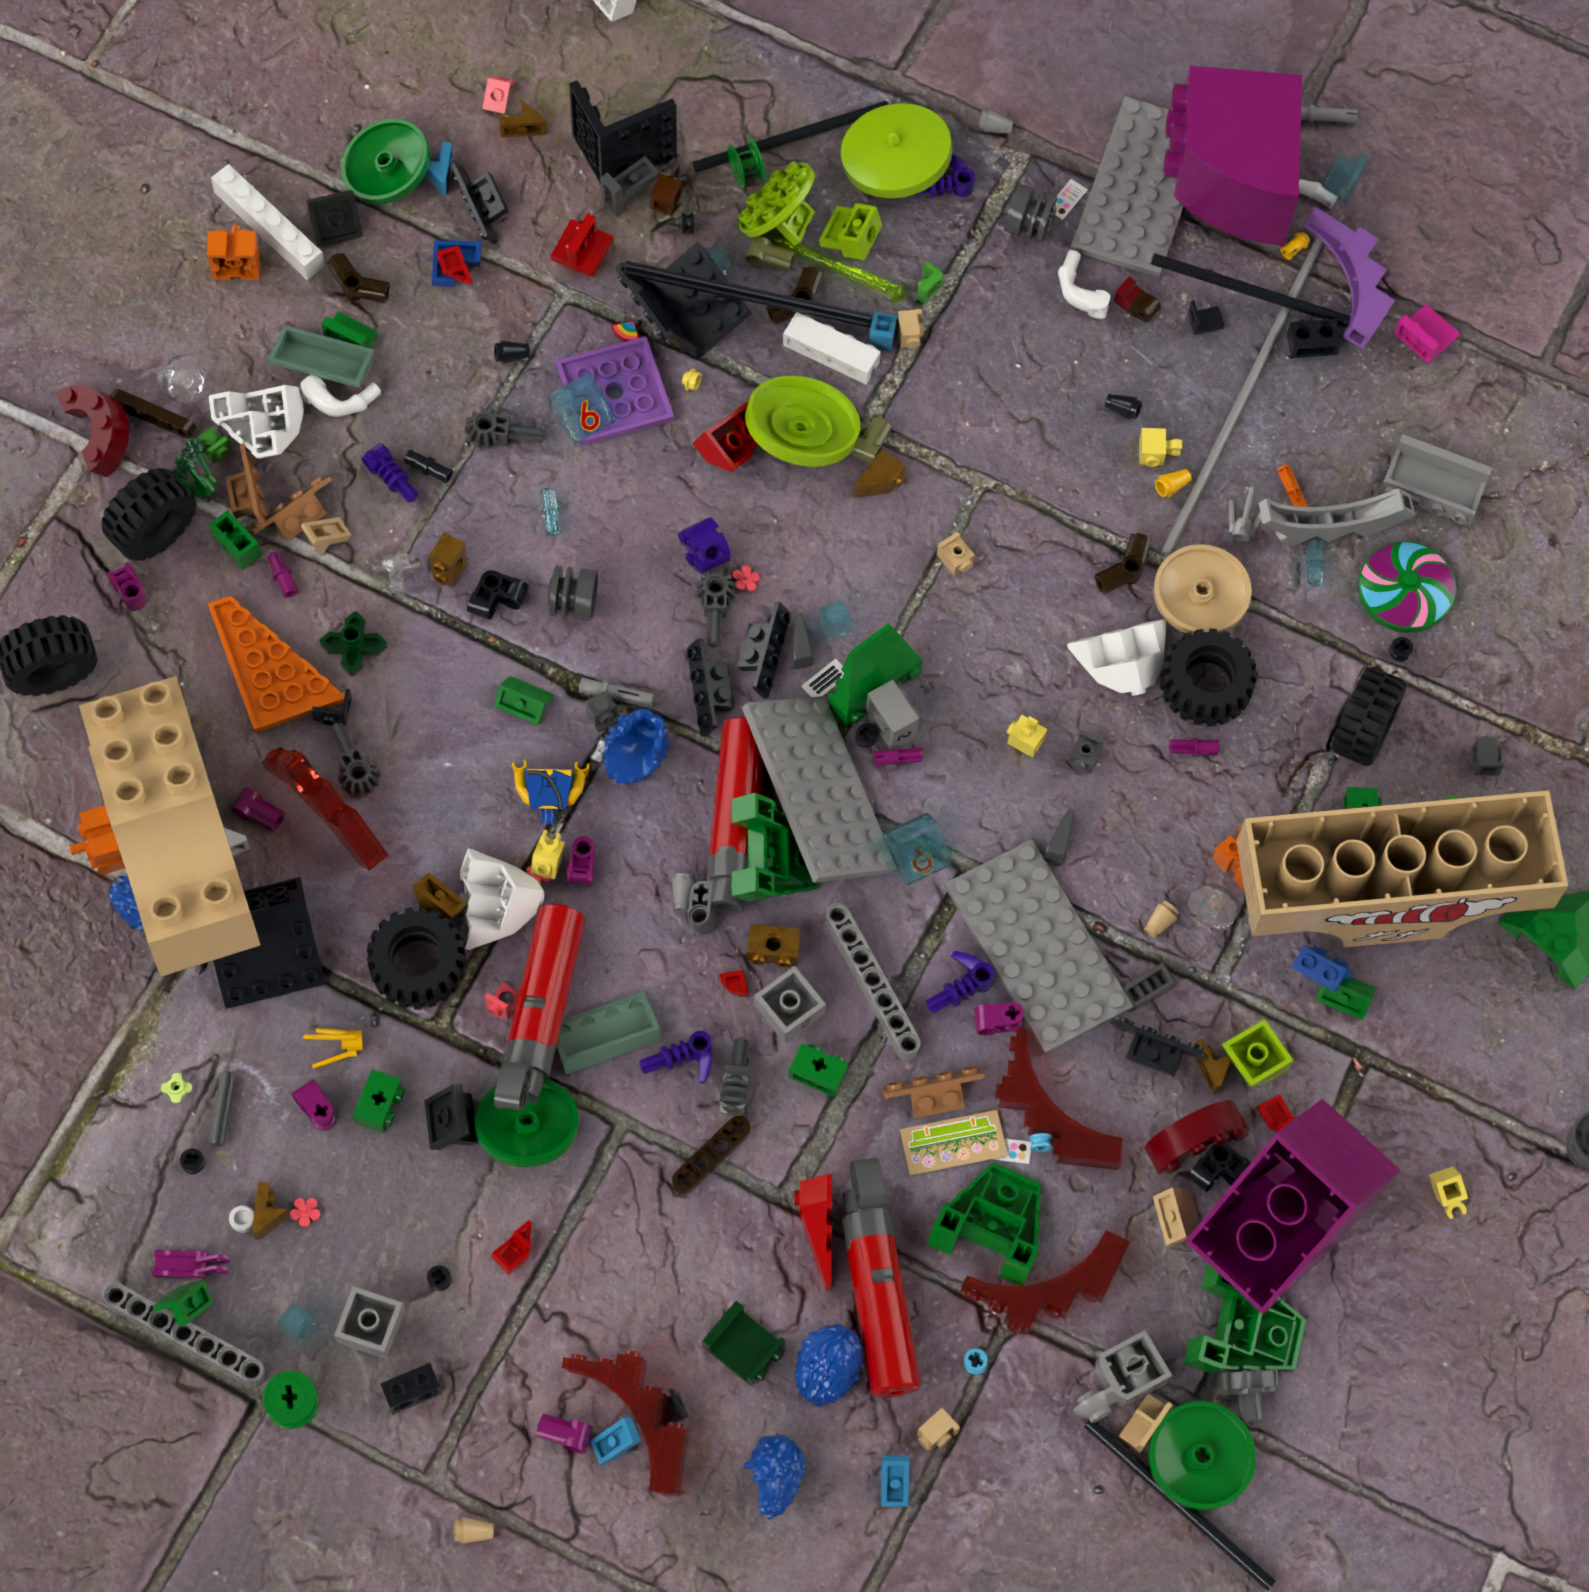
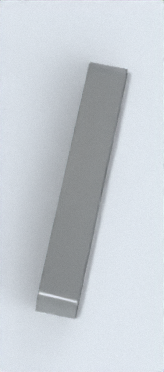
M842 903L830 905L826 913V926L897 1056L903 1061H913L919 1054V1036L848 908ZM838 914L841 915L844 919L841 921H834L831 918V916ZM849 935L854 937L855 941L848 943L843 940V937ZM864 957L867 962L858 964L854 959ZM875 978L879 983L872 986L866 980ZM884 999L888 1000L891 1005L889 1007H882L878 1002ZM898 1021L903 1027L894 1029L890 1026V1023ZM904 1043H911L915 1049L907 1051L903 1049L902 1045Z
M112 1283L105 1288L103 1298L109 1309L249 1387H259L265 1382L266 1371L262 1363L253 1356L191 1322L178 1326L173 1312L167 1309L154 1311L153 1305L156 1304L155 1302L122 1284ZM122 1293L123 1298L117 1303L111 1302L114 1294ZM137 1306H146V1310L143 1314H133V1311ZM160 1318H168L169 1321L165 1327H156V1322ZM182 1331H191V1336L187 1340L178 1339ZM213 1343L214 1348L211 1352H201L204 1344ZM227 1356H236L237 1360L233 1365H224V1360ZM251 1368L260 1369L258 1376L255 1378H248L246 1374Z

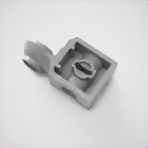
M1146 1330L1099 1354L1095 1362V1373L1104 1390L1101 1391L1098 1387L1082 1395L1077 1400L1079 1404L1073 1409V1412L1082 1418L1089 1419L1091 1423H1095L1112 1412L1110 1406L1116 1404L1124 1408L1148 1393L1168 1384L1172 1374Z

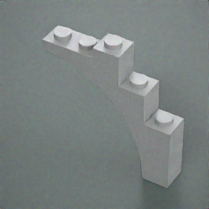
M1400 488L1365 500L1325 507L1289 506L1268 499L1258 502L1261 522L1275 530L1278 539L1291 547L1316 536L1327 542L1336 540L1351 532L1366 538L1415 516L1411 495Z

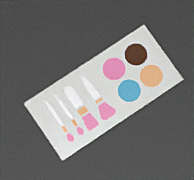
M1070 179L1057 195L1056 216L1063 220L1088 189Z
M1004 1138L1008 1156L995 1158L994 1160L1030 1164V1146L1032 1142Z

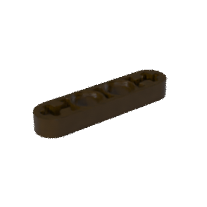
M115 388L111 393V396L120 402L126 413L182 438H191L196 429L195 424L189 419L126 391Z
M738 1115L732 1117L673 1174L672 1186L674 1190L679 1194H688L715 1170L749 1136L750 1122L748 1119ZM734 1124L738 1126L743 1124L744 1132H736L733 1135V1140L735 1141L733 1143L729 1136L734 1132ZM717 1140H724L728 1144V1148L724 1152H717L714 1150L713 1144ZM698 1158L708 1159L709 1167L705 1170L697 1169L695 1161ZM690 1167L694 1174L688 1179L689 1185L683 1184L679 1186L678 1178H686L690 1174V1170L687 1168Z

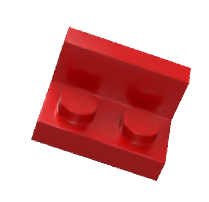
M587 213L583 221L580 220L578 222L571 219L551 254V260L594 277L613 242V236L596 229V217Z

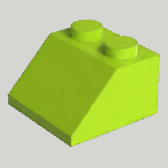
M1265 1019L1222 1044V1047L1250 1088L1269 1083L1289 1071L1294 1061Z

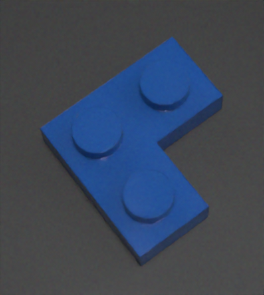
M434 241L432 286L456 287V280L443 275L436 252L459 245L467 267H480L481 242Z

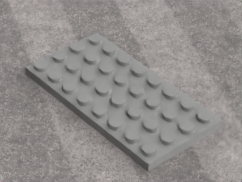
M1124 97L1070 250L1144 274L1160 277L1163 268L1150 264L1152 256L1156 253L1167 257L1184 205L1174 197L1175 178L1163 176L1166 149H1169L1170 138L1165 137L1168 109Z
M826 697L747 702L742 707V710L813 883L893 873L897 869Z
M1032 839L945 883V889L1011 1000L1022 1006L1024 1010L1023 1020L1044 1055L1110 1022L1111 1018L1115 1019L1133 1009L1132 1003Z

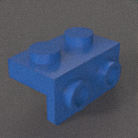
M1315 944L1313 948L1303 945L1292 965L1293 969L1332 991H1337L1343 979L1350 980L1354 971L1348 968V962L1339 957H1335L1334 960L1326 956L1328 951Z

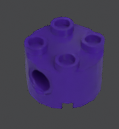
M710 517L678 533L680 542L688 551L685 554L688 564L691 567L695 566L700 574L729 562L731 557L730 549L723 533H718L716 528L719 526Z

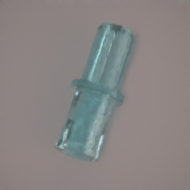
M543 488L541 490L543 505L541 515L544 516L545 532L547 536H556L561 534L558 515L560 509L557 508L553 488Z
M1317 540L1308 542L1306 567H1308V584L1311 587L1322 585V569L1325 566V561L1323 560L1324 544L1320 540L1318 546Z

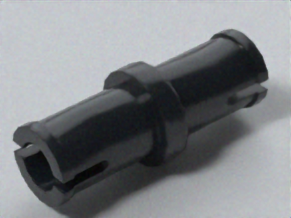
M412 449L405 455L404 462L421 470L422 474L426 476L431 475L444 483H448L453 475L452 469L437 463L432 457L427 458Z

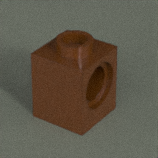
M660 174L650 194V209L672 216L682 195V181L673 176Z

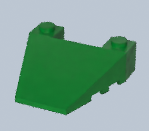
M889 623L850 651L841 669L844 675L842 679L839 677L835 682L838 688L831 691L828 696V704L831 711L846 727L852 723L857 724L865 716L867 693L891 680H894V682L899 680L902 685L909 680L914 681L922 672L923 660Z
M757 793L732 799V823L748 829V868L732 872V897L750 902L819 889V882L813 883L785 812H780L775 807L776 803L772 799Z
M993 1162L972 1181V1184L965 1190H961L954 1200L942 1207L931 1230L927 1245L951 1255L959 1236L1005 1256L1006 1259L999 1277L1023 1288L1039 1248L1038 1221L1041 1183Z
M1207 1264L1201 1289L1224 1298L1215 1338L1202 1335L1189 1339L1184 1364L1206 1373L1260 1369L1262 1371L1296 1370L1306 1319L1282 1299L1266 1313L1262 1314L1210 1264Z

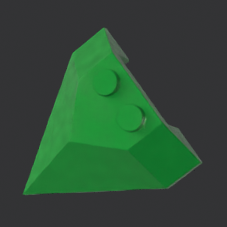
M1589 891L1563 895L1555 908L1507 912L1498 921L1516 939L1521 934L1526 936L1559 965L1555 974L1574 990L1589 975Z

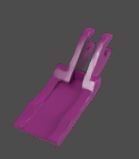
M154 1250L155 1265L154 1270H152V1276L205 1279L206 1275L228 1274L229 1269L226 1266L216 1265L207 1267V1264L229 1263L230 1258L227 1255L221 1254L208 1256L209 1252L204 1250Z

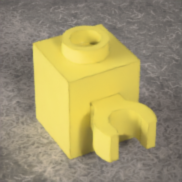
M1142 428L1139 438V465L1156 467L1164 464L1166 454L1171 456L1181 455L1182 440L1172 439L1166 441V429Z
M1021 715L1017 722L1015 720L1012 721L1007 730V734H1009L1007 744L1033 758L1046 738L1047 729L1039 725V721L1031 716L1027 718Z
M547 830L543 831L533 853L531 874L551 879L556 878L562 864L565 842L560 841V833L556 834L555 839H550L547 837Z
M1453 1166L1429 1174L1435 1197L1445 1207L1446 1215L1452 1219V1209L1454 1207H1459L1460 1212L1463 1215L1466 1214V1207L1461 1201L1468 1199L1461 1174Z

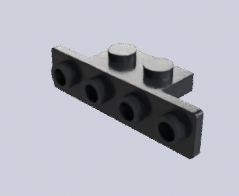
M455 161L452 162L451 167L454 171L452 176L462 188L460 193L471 208L469 210L471 217L479 225L477 229L479 235L483 240L496 244L498 239L491 223L509 212L492 174L487 171L471 182L465 168Z
M775 602L770 623H749L737 665L741 671H756L752 688L763 699L769 698L770 690L773 687L775 671L778 667L779 656L785 642L787 626L790 623L791 613L781 602Z
M698 638L687 647L686 656L689 661L690 680L694 692L693 700L697 711V725L700 730V736L706 737L717 728L715 710L731 711L735 706L728 663L708 661L706 659L704 641Z
M1120 1017L1119 1020L1110 1019L1109 1023L1114 1028L1135 1035L1126 1055V1059L1175 1077L1184 1054L1206 1062L1209 1058L1203 1051L1204 1048L1198 1044L1190 1042L1189 1045L1180 1043L1178 1037L1166 1034L1163 1037L1156 1034L1157 1030L1145 1025L1141 1029L1133 1026L1134 1022L1124 1017Z

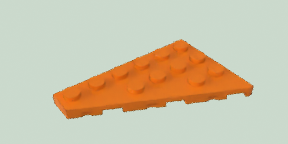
M232 596L207 603L255 733L312 714V706L328 709L343 703L345 697L343 692L341 693L325 676L320 675L311 664L291 650L288 644L282 642L266 625L261 624L252 616V613L243 608Z

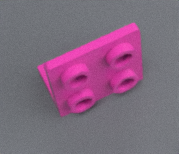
M1424 305L1411 318L1404 315L1398 321L1394 335L1429 364L1459 337L1460 333L1432 308Z

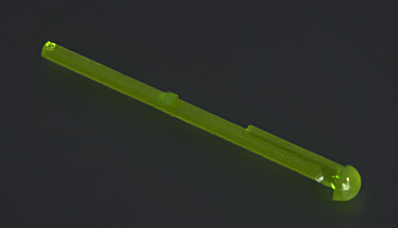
M740 220L737 222L738 228H740ZM767 232L760 235L770 240L773 244L794 251L804 258L891 296V302H899L904 297V290L900 285L896 286L854 266L849 268L813 252L811 248L802 247L798 244L793 246L789 240L774 233Z

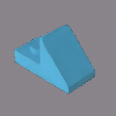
M442 142L441 151H437L436 161H430L425 174L442 195H447L453 159L452 143Z
M874 312L869 333V344L878 349L892 350L898 315Z
M631 1417L621 1419L590 1440L600 1465L636 1451L638 1449L636 1444L641 1441Z
M882 1455L881 1507L908 1506L909 1455Z

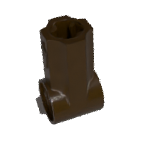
M336 253L326 262L327 267L343 289L344 296L348 300L366 299L385 303L388 300L390 282L362 277L354 269L344 253Z
M812 266L804 267L797 287L788 296L814 301L823 273ZM766 306L769 318L775 325L792 318L796 313Z
M1141 533L1130 535L1122 562L1095 574L1094 579L1100 592L1107 594L1125 584H1135L1139 581L1151 539ZM1132 567V568H1134L1136 571L1131 572V571H1128L1126 568Z

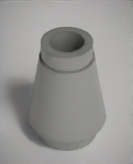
M982 110L978 123V128L983 129V132L1010 134L1013 126V120H1009L991 110Z
M687 873L675 874L674 880H672L675 910L688 911L690 890L693 884L696 883L694 875Z

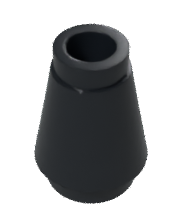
M500 340V343H494L496 362L504 364L529 358L530 356L528 343Z
M1109 394L1106 398L1105 407L1129 420L1131 418L1137 419L1142 408V401L1133 396Z

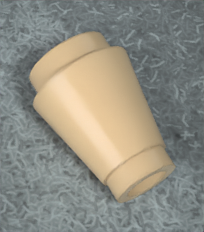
M1164 900L1161 904H1157L1144 931L1155 939L1177 921L1179 911L1172 904Z
M466 1517L455 1519L454 1541L466 1544L493 1539V1523Z

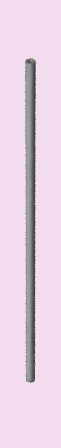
M1316 237L1288 294L1290 297H1298L1324 244L1318 237ZM1282 306L1161 551L1162 556L1168 557L1172 553L1291 309Z

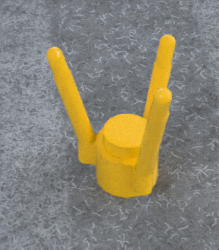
M316 1028V1033L323 1034L303 1035L305 1040H341L342 1050L347 1049L345 1053L312 1064L313 1069L347 1057H357L356 1051L363 1050L361 1030Z

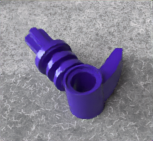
M952 154L950 166L953 168L954 173H947L945 178L942 176L932 186L914 195L929 193L930 198H934L936 192L944 195V191L952 194L953 190L957 196L967 197L973 192L975 173L961 158Z
M378 443L361 457L366 468L373 475L377 473L383 482L387 484L391 492L397 491L407 503L416 501L419 495L409 484V475L397 466L392 454L384 444Z
M954 951L951 958L966 967L968 972L961 976V981L955 979L953 981L954 985L950 983L944 984V991L926 1001L928 1009L932 1013H936L950 1004L957 1007L960 1005V998L963 1000L968 999L967 994L974 996L975 991H988L994 979L993 967L971 954ZM985 974L989 979L980 981L976 978V975Z
M696 1031L690 1036L689 1042L684 1043L681 1040L679 1041V1046L673 1043L671 1044V1049L661 1046L660 1053L639 1061L642 1072L648 1074L664 1067L671 1071L675 1063L680 1066L683 1060L687 1063L695 1060L699 1063V1083L704 1084L711 1070L712 1039L707 1032ZM704 1042L707 1047L703 1050H698L694 1047V1044Z

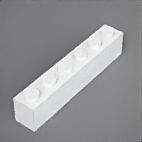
M229 164L211 177L214 193L307 281L325 267L322 251Z

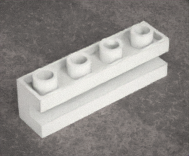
M796 312L783 333V346L866 385L871 378L872 370H876L880 362L881 351L877 350L875 346L864 344L856 340L852 335L838 332L832 326L821 324L806 314L802 315Z

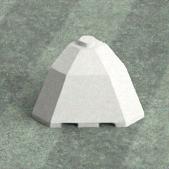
M282 385L246 394L227 391L209 395L212 420L224 427L229 432V435L240 444L245 445L258 459L280 455L299 434L304 413L301 387Z
M1166 619L1145 622L1124 630L1118 629L1103 633V635L1079 639L1068 643L1067 646L1097 683L1120 693L1131 692L1132 696L1146 693L1145 688L1155 685L1163 668Z
M467 849L460 870V881L464 882V894L461 893L459 895L467 905L465 910L460 913L464 914L461 926L458 928L464 949L470 950L515 934L537 913L539 905L544 900V891L538 881L516 866L473 849Z

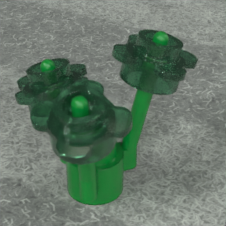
M195 438L190 439L185 444L186 448L181 450L183 454L179 455L174 461L176 466L172 469V472L194 493L196 498L200 495L204 500L218 488L215 484L217 480L211 474L201 455L207 450L204 445L207 441ZM194 457H197L206 476L203 474L200 477L193 468L197 464L193 459ZM188 472L196 480L192 483L195 487L186 481L189 476Z

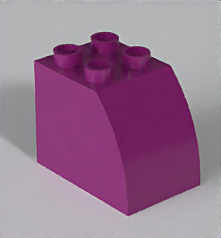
M1189 66L1186 83H1174L1171 109H1168L1166 117L1165 137L1170 138L1169 149H1166L1163 176L1175 178L1174 197L1190 212L1218 229L1240 238L1259 243L1284 246L1299 197L1302 75Z
M1321 1099L1271 1138L1185 1242L1257 1310L1264 1314L1286 1295L1342 1239L1401 1170L1324 1099Z

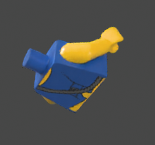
M523 760V767L517 768L515 762H512L515 774V789L522 801L530 805L531 809H541V824H556V809H567V806H571L576 802L583 791L585 779L589 774V764L587 763L585 769H579V761L575 762L574 770L530 769L527 767L525 760Z

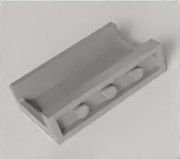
M1402 434L1380 492L1387 493L1400 488L1411 495L1413 507H1421L1429 510L1434 515L1445 516L1453 519L1458 524L1470 526L1493 468Z

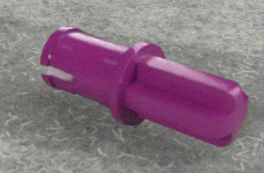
M279 551L271 552L267 556V560L274 573L273 579L278 582L283 596L291 598L298 593V589L291 577L292 571L287 568Z
M1193 737L1192 740L1172 739L1169 742V752L1172 754H1192V757L1197 755L1218 756L1219 741L1197 740L1196 737Z
M895 747L896 750L873 751L875 766L891 764L899 766V764L923 761L922 748L898 749V747Z

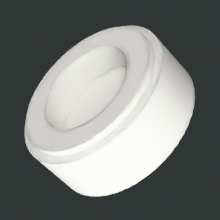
M246 1205L235 1207L229 1215L231 1227L239 1233H246L252 1230L254 1211Z

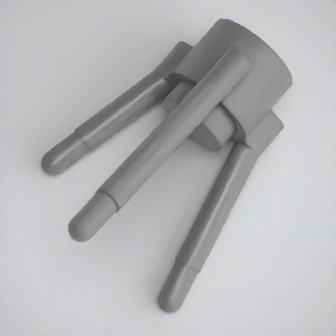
M1253 486L1249 488L1243 517L1238 518L1236 522L1233 500L1229 501L1228 533L1231 534L1233 540L1238 542H1248L1250 538L1253 539L1255 531L1261 522L1259 514L1253 525H1251V520L1248 519L1254 492Z

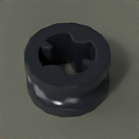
M682 213V234H685L687 231L694 234V213L690 215Z
M1405 637L1396 638L1390 647L1391 657L1399 662L1408 660L1413 652V643ZM1399 645L1404 646L1403 649H1406L1404 653H1399L1400 649L1396 650Z
M862 724L856 731L855 740L861 747H871L877 741L878 731L872 724ZM864 731H868L869 735H873V738L870 737L869 741H866L864 736H860V734L863 735Z
M191 1148L181 1154L180 1164L186 1173L197 1174L204 1168L205 1159L198 1149ZM190 1156L193 1159L197 1157L199 1158L196 1159L198 1163L196 1166H193L192 1164L188 1166L186 1165L189 1163L187 1159Z
M436 1265L429 1270L427 1280L432 1289L444 1291L450 1287L452 1276L446 1267ZM438 1272H442L446 1278L444 1282L441 1280L442 1284H436L435 1279H433L435 1274L438 1276Z

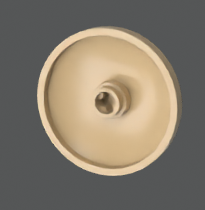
M1202 544L1186 546L1170 554L1160 565L1153 587L1154 600L1163 618L1179 631L1184 633L1190 632L1192 635H1194L1197 629H1204V632H1209V629L1212 628L1217 629V633L1222 634L1224 631L1227 632L1235 627L1245 616L1252 593L1249 575L1236 557L1221 548Z

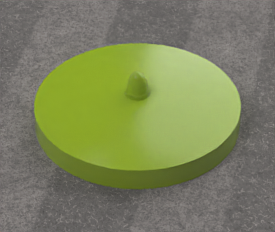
M898 103L873 109L857 119L843 138L841 159L847 178L859 190L880 198H902L920 193L936 183L946 172L950 164L953 148L949 129L939 115L919 105Z
M781 376L763 382L751 394L745 414L747 429L761 448L780 460L800 466L820 467L843 460L852 452L860 432L858 412L843 393L822 381L803 376Z

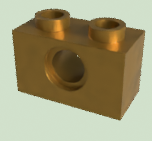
M443 532L429 555L432 577L442 585L448 584L454 587L468 564L464 541Z
M750 924L747 961H751L755 965L773 963L782 968H789L792 965L797 966L801 929ZM769 944H777L780 948L776 951H771L767 946Z

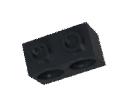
M1320 318L1313 321L1300 319L1289 324L1287 339L1291 358L1333 356L1338 354L1341 341L1337 319Z
M431 1363L380 1383L392 1415L442 1394Z

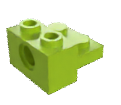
M855 203L853 208L836 206L819 239L820 246L842 250L844 257L865 260L882 227L877 207Z

